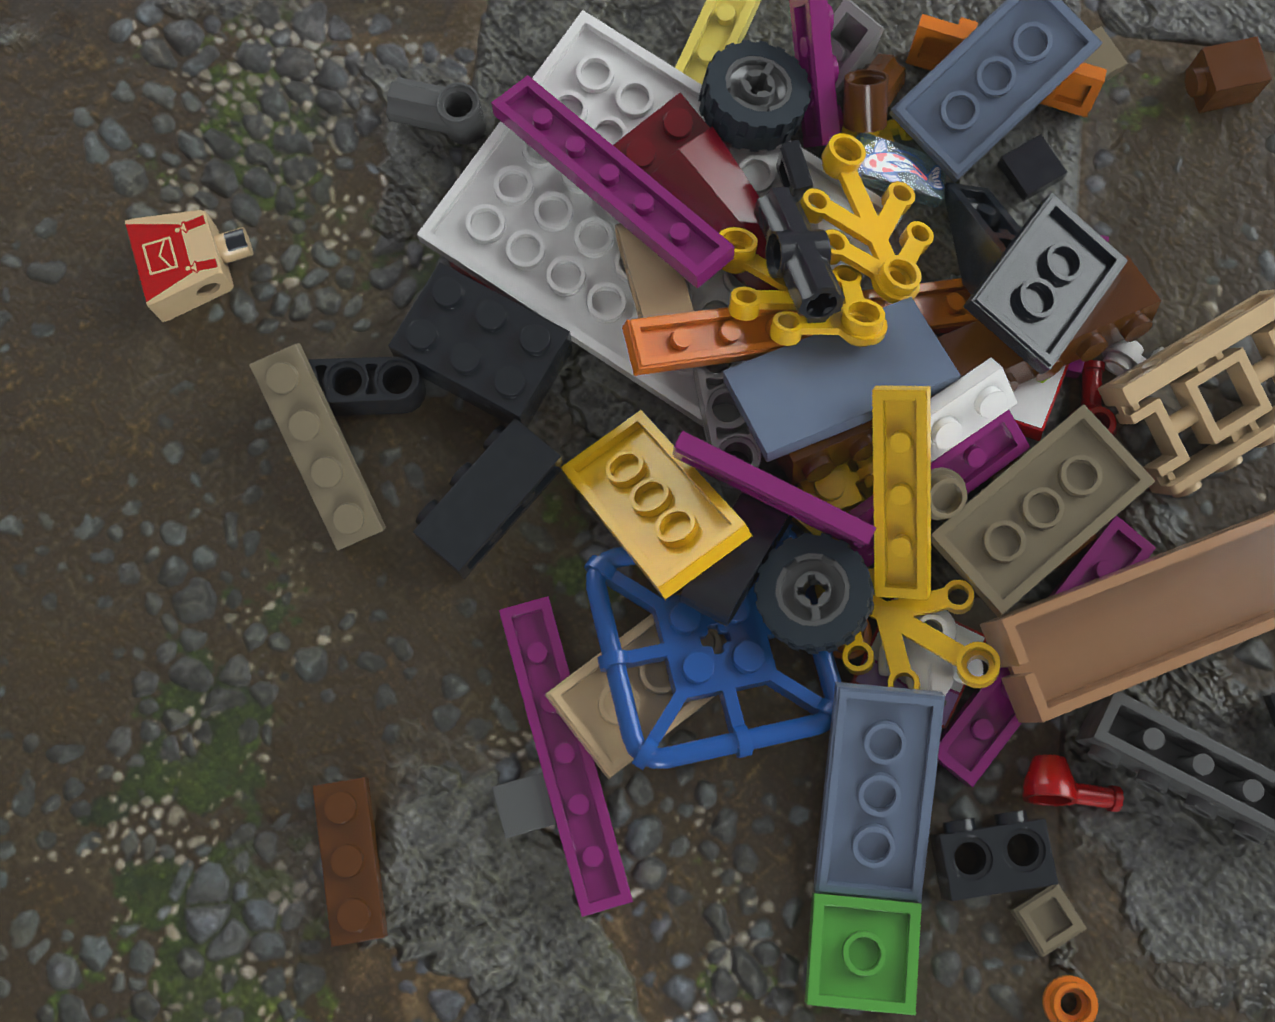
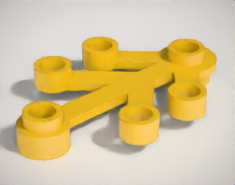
M836 134L830 139L822 152V167L828 176L840 181L853 213L831 201L829 196L822 190L811 188L805 191L799 201L809 223L812 224L820 223L823 219L867 245L872 254L871 256L850 244L847 237L840 231L829 229L825 232L828 234L830 245L836 249L831 248L830 265H836L843 261L871 279L875 292L889 303L893 304L912 297L914 300L920 291L921 272L916 263L920 255L924 254L933 242L934 234L931 228L923 222L913 221L909 223L899 237L902 249L898 255L894 254L889 238L901 215H904L915 201V193L904 182H892L881 197L883 208L877 216L857 171L866 157L865 148L857 138L849 134Z
M738 227L722 230L719 234L735 246L734 259L725 265L722 270L732 274L748 271L779 289L756 290L746 286L733 289L728 306L730 315L738 320L750 321L757 318L759 310H797L783 278H772L766 266V259L756 254L758 243L756 236L752 232ZM839 265L832 271L845 296L841 311L834 313L826 322L808 323L805 316H800L791 311L778 312L772 320L770 337L780 345L793 346L800 342L802 334L839 335L849 344L863 347L881 342L886 335L888 325L884 309L876 302L864 299L860 286L862 281L861 272L849 265Z
M874 568L868 570L874 586ZM959 579L952 580L944 588L932 590L928 600L899 598L886 601L873 595L874 608L872 615L869 614V616L875 619L878 624L890 671L888 687H894V682L899 677L906 676L914 681L913 689L920 690V680L910 667L902 636L956 666L957 674L961 681L972 688H985L997 679L1000 671V658L992 646L983 642H972L964 646L915 618L948 610L953 614L968 612L974 604V590L968 582ZM815 585V593L818 599L825 590L823 587ZM955 589H961L968 594V600L961 605L953 604L948 599L949 593ZM860 631L854 637L855 640L848 646L844 644L845 648L842 652V660L846 669L855 675L868 673L875 663L873 650L869 644L863 642L862 632ZM855 650H863L868 654V660L864 665L855 666L849 662L850 654ZM980 659L987 663L989 669L982 676H974L968 671L967 666L972 660Z

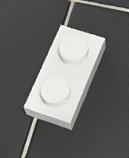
M989 358L931 398V462L1018 404L1003 367L993 358Z

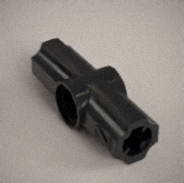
M788 187L771 188L765 196L757 199L754 209V215L766 240L765 258L768 272L772 278H783L798 314L804 315L808 323L826 322L834 313L841 311L845 296L830 267L831 246L828 234L822 229H812L798 198L791 195Z

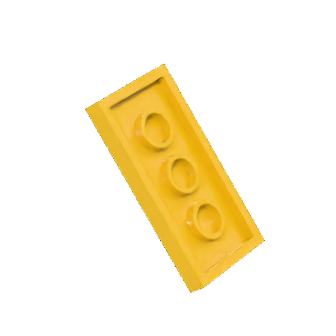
M640 410L560 468L662 597L667 599L752 537L746 523L694 467L674 458V445Z

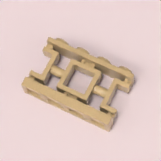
M1275 289L1256 293L1098 388L1105 405L1116 406L1119 413L1115 416L1120 424H1136L1144 419L1162 455L1143 466L1155 480L1149 486L1152 493L1172 495L1174 498L1187 496L1197 491L1202 486L1201 480L1210 474L1224 472L1239 465L1243 461L1242 455L1254 447L1260 448L1275 443V405L1271 406L1261 383L1271 377L1275 383ZM1250 334L1262 357V360L1251 365L1243 347L1229 348ZM1226 369L1243 406L1215 423L1198 386ZM1167 384H1170L1181 406V409L1171 415H1168L1160 398H1146ZM1190 426L1199 444H1210L1189 457L1178 435Z

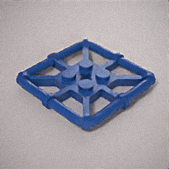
M789 524L775 549L784 544L782 541L790 537L792 539L797 538L796 533L791 530L793 524ZM622 546L612 548L599 555H591L584 568L587 571V595L602 653L597 659L600 671L607 674L622 741L628 754L634 759L631 764L643 771L645 766L651 769H668L735 754L737 758L751 756L754 749L817 736L830 730L835 682H842L833 652L820 651L818 654H812L824 698L778 671L768 640L776 637L763 622L762 616L758 612L756 606L757 597L754 592L755 583L735 617L726 627L680 602L681 594L670 596L667 599L661 598L619 572L616 568L636 565ZM813 585L807 589L805 597L813 605L818 604V599ZM607 586L653 614L660 644L628 651L622 650ZM714 629L718 634L724 635L727 640L723 644L722 653L714 654L711 646L703 647L701 644V639L708 635V630ZM664 661L673 697L645 740L627 668ZM767 685L813 715L748 729L743 719L736 691ZM719 695L729 733L657 748L685 702Z

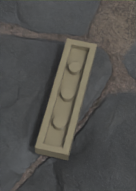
M301 344L291 345L249 364L337 551L382 532L386 528L384 521Z

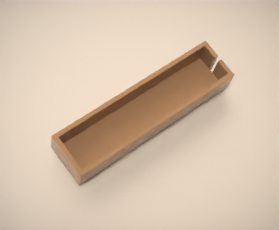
M1275 509L981 623L980 627L987 644L992 646L999 655L1000 668L1008 667L1010 675L1001 679L1018 722L1043 723L1275 629Z

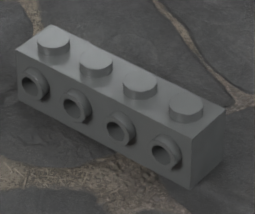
M1117 692L1092 703L1075 741L1090 748L1087 753L1090 758L1115 769L1118 768L1119 764L1138 773L1135 778L1138 783L1153 791L1166 794L1169 789L1186 798L1183 805L1189 810L1209 819H1215L1216 815L1221 816L1234 823L1232 829L1234 833L1251 842L1264 845L1266 840H1275V771L1122 692Z

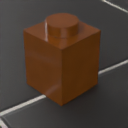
M1258 36L1204 47L1185 71L1186 91L1190 97L1194 98L1198 113L1251 103L1272 80Z

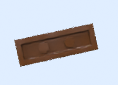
M367 777L314 785L313 794L331 946L388 937L369 780Z

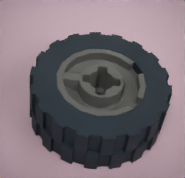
M743 40L738 44L731 43L726 45L723 51L719 50L713 56L712 63L709 62L698 100L701 102L699 107L700 115L704 117L706 124L710 128L714 127L723 142L726 141L732 144V147L736 149H748L749 152L775 150L777 146L788 143L792 135L795 136L799 130L811 99L809 98L812 91L811 83H808V74L805 68L802 69L799 61L794 56L791 57L787 54L785 49L779 46H771L768 42L764 41L751 42V40Z
M811 532L803 533L801 537L794 539L790 537L782 541L784 544L777 549L773 548L767 554L768 559L764 564L761 563L758 570L759 579L758 582H755L754 592L758 598L756 606L763 618V622L778 640L783 641L789 648L796 651L802 649L806 650L808 654H818L820 651L831 653L838 651V647L844 644L848 646L855 640L854 637L860 631H864L868 625L869 614L872 615L874 608V586L863 558L857 551L854 552L851 549L849 543L842 539L840 541L833 539L830 534L812 535ZM813 585H819L825 590L818 598V604L813 605L805 597L807 589Z

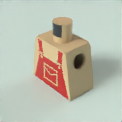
M195 210L133 218L125 221L147 306L162 322L169 321L231 291L234 284L228 263L253 255L252 246L244 227L219 234L216 225L206 211Z

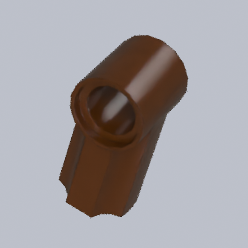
M877 54L874 60L866 64L863 69L855 70L845 75L843 126L845 129L857 133H872L883 130L887 126V109L905 84L906 75L905 67L898 64L894 55Z

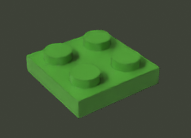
M812 892L805 1003L813 1006L916 1016L922 904Z

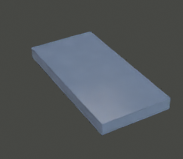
M1006 0L890 110L889 114L956 183L1087 60L1103 42L1062 0Z
M912 297L883 307L888 327L884 339L877 344L859 347L849 344L839 335H812L800 340L796 345L784 346L723 371V381L766 462L873 420L872 389L876 385L931 386V396L960 379V373Z
M835 682L814 877L815 893L921 903L945 695L941 691Z

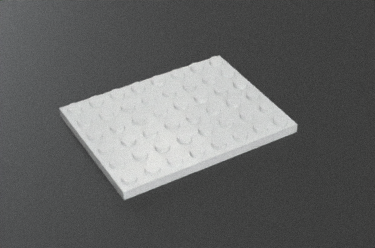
M583 10L532 78L612 145L680 92L700 115L699 107L701 102L698 101L702 87L700 83ZM500 121L417 233L419 241L504 297L570 331L571 341L703 426L693 378V368L637 376L633 374L622 326L626 320L638 319L616 239L615 224H619V222ZM724 141V144L760 198L765 196L771 188L782 187L776 168L782 144L771 151L759 150V152H749L748 149H736L732 147V144ZM802 148L812 178L813 188L822 190L829 196L831 201L853 213L840 181L831 178L824 172L821 159ZM865 187L878 216L883 208L881 197ZM901 215V217H900V219H899L897 225H898L899 222L901 221L903 215ZM823 219L817 224L810 223L812 229H822L825 231L834 229L840 231L847 237L850 244L872 256L867 245ZM840 261L836 265H830V267L833 270L836 266L848 264H846L843 261ZM722 269L698 289L685 279L694 311L726 308L729 306L732 290L744 286L731 273ZM728 363L705 366L713 373H722L730 368ZM729 403L718 404L712 409L715 417L723 422H732L740 417L738 409Z

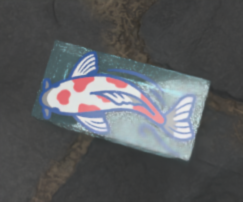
M859 133L855 137L862 143L866 151V157L857 170L865 186L885 192L892 182L900 181L908 184L913 189L915 202L937 208L944 201L946 173L926 152L868 133Z

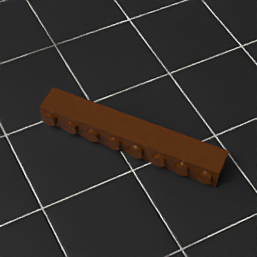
M1124 256L1128 260L1051 370L1042 375L979 320L937 338L960 373V378L989 358H993L1003 367L1014 392L1019 384L1036 378L1037 381L1047 380L1057 374L1063 366L1079 359L1083 362L1092 360L1104 352L1108 346L1122 340L1132 342L1139 339L1151 329L1153 318L1162 300L1129 256ZM873 420L777 458L776 460L789 483L794 486L805 480L815 482L829 475L835 467L850 460L859 462L872 457Z

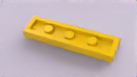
M876 385L872 389L874 526L877 527L874 532L875 597L928 600L931 594V386Z

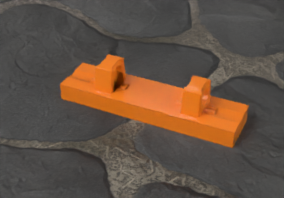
M922 14L906 63L932 71L977 28L978 22L960 17L959 23L955 24ZM1083 62L1040 104L1087 118L1105 82L1107 69Z

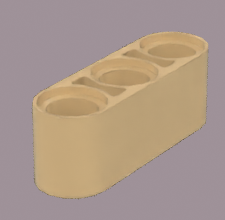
M621 223L615 224L616 239L638 318L694 312L685 278Z

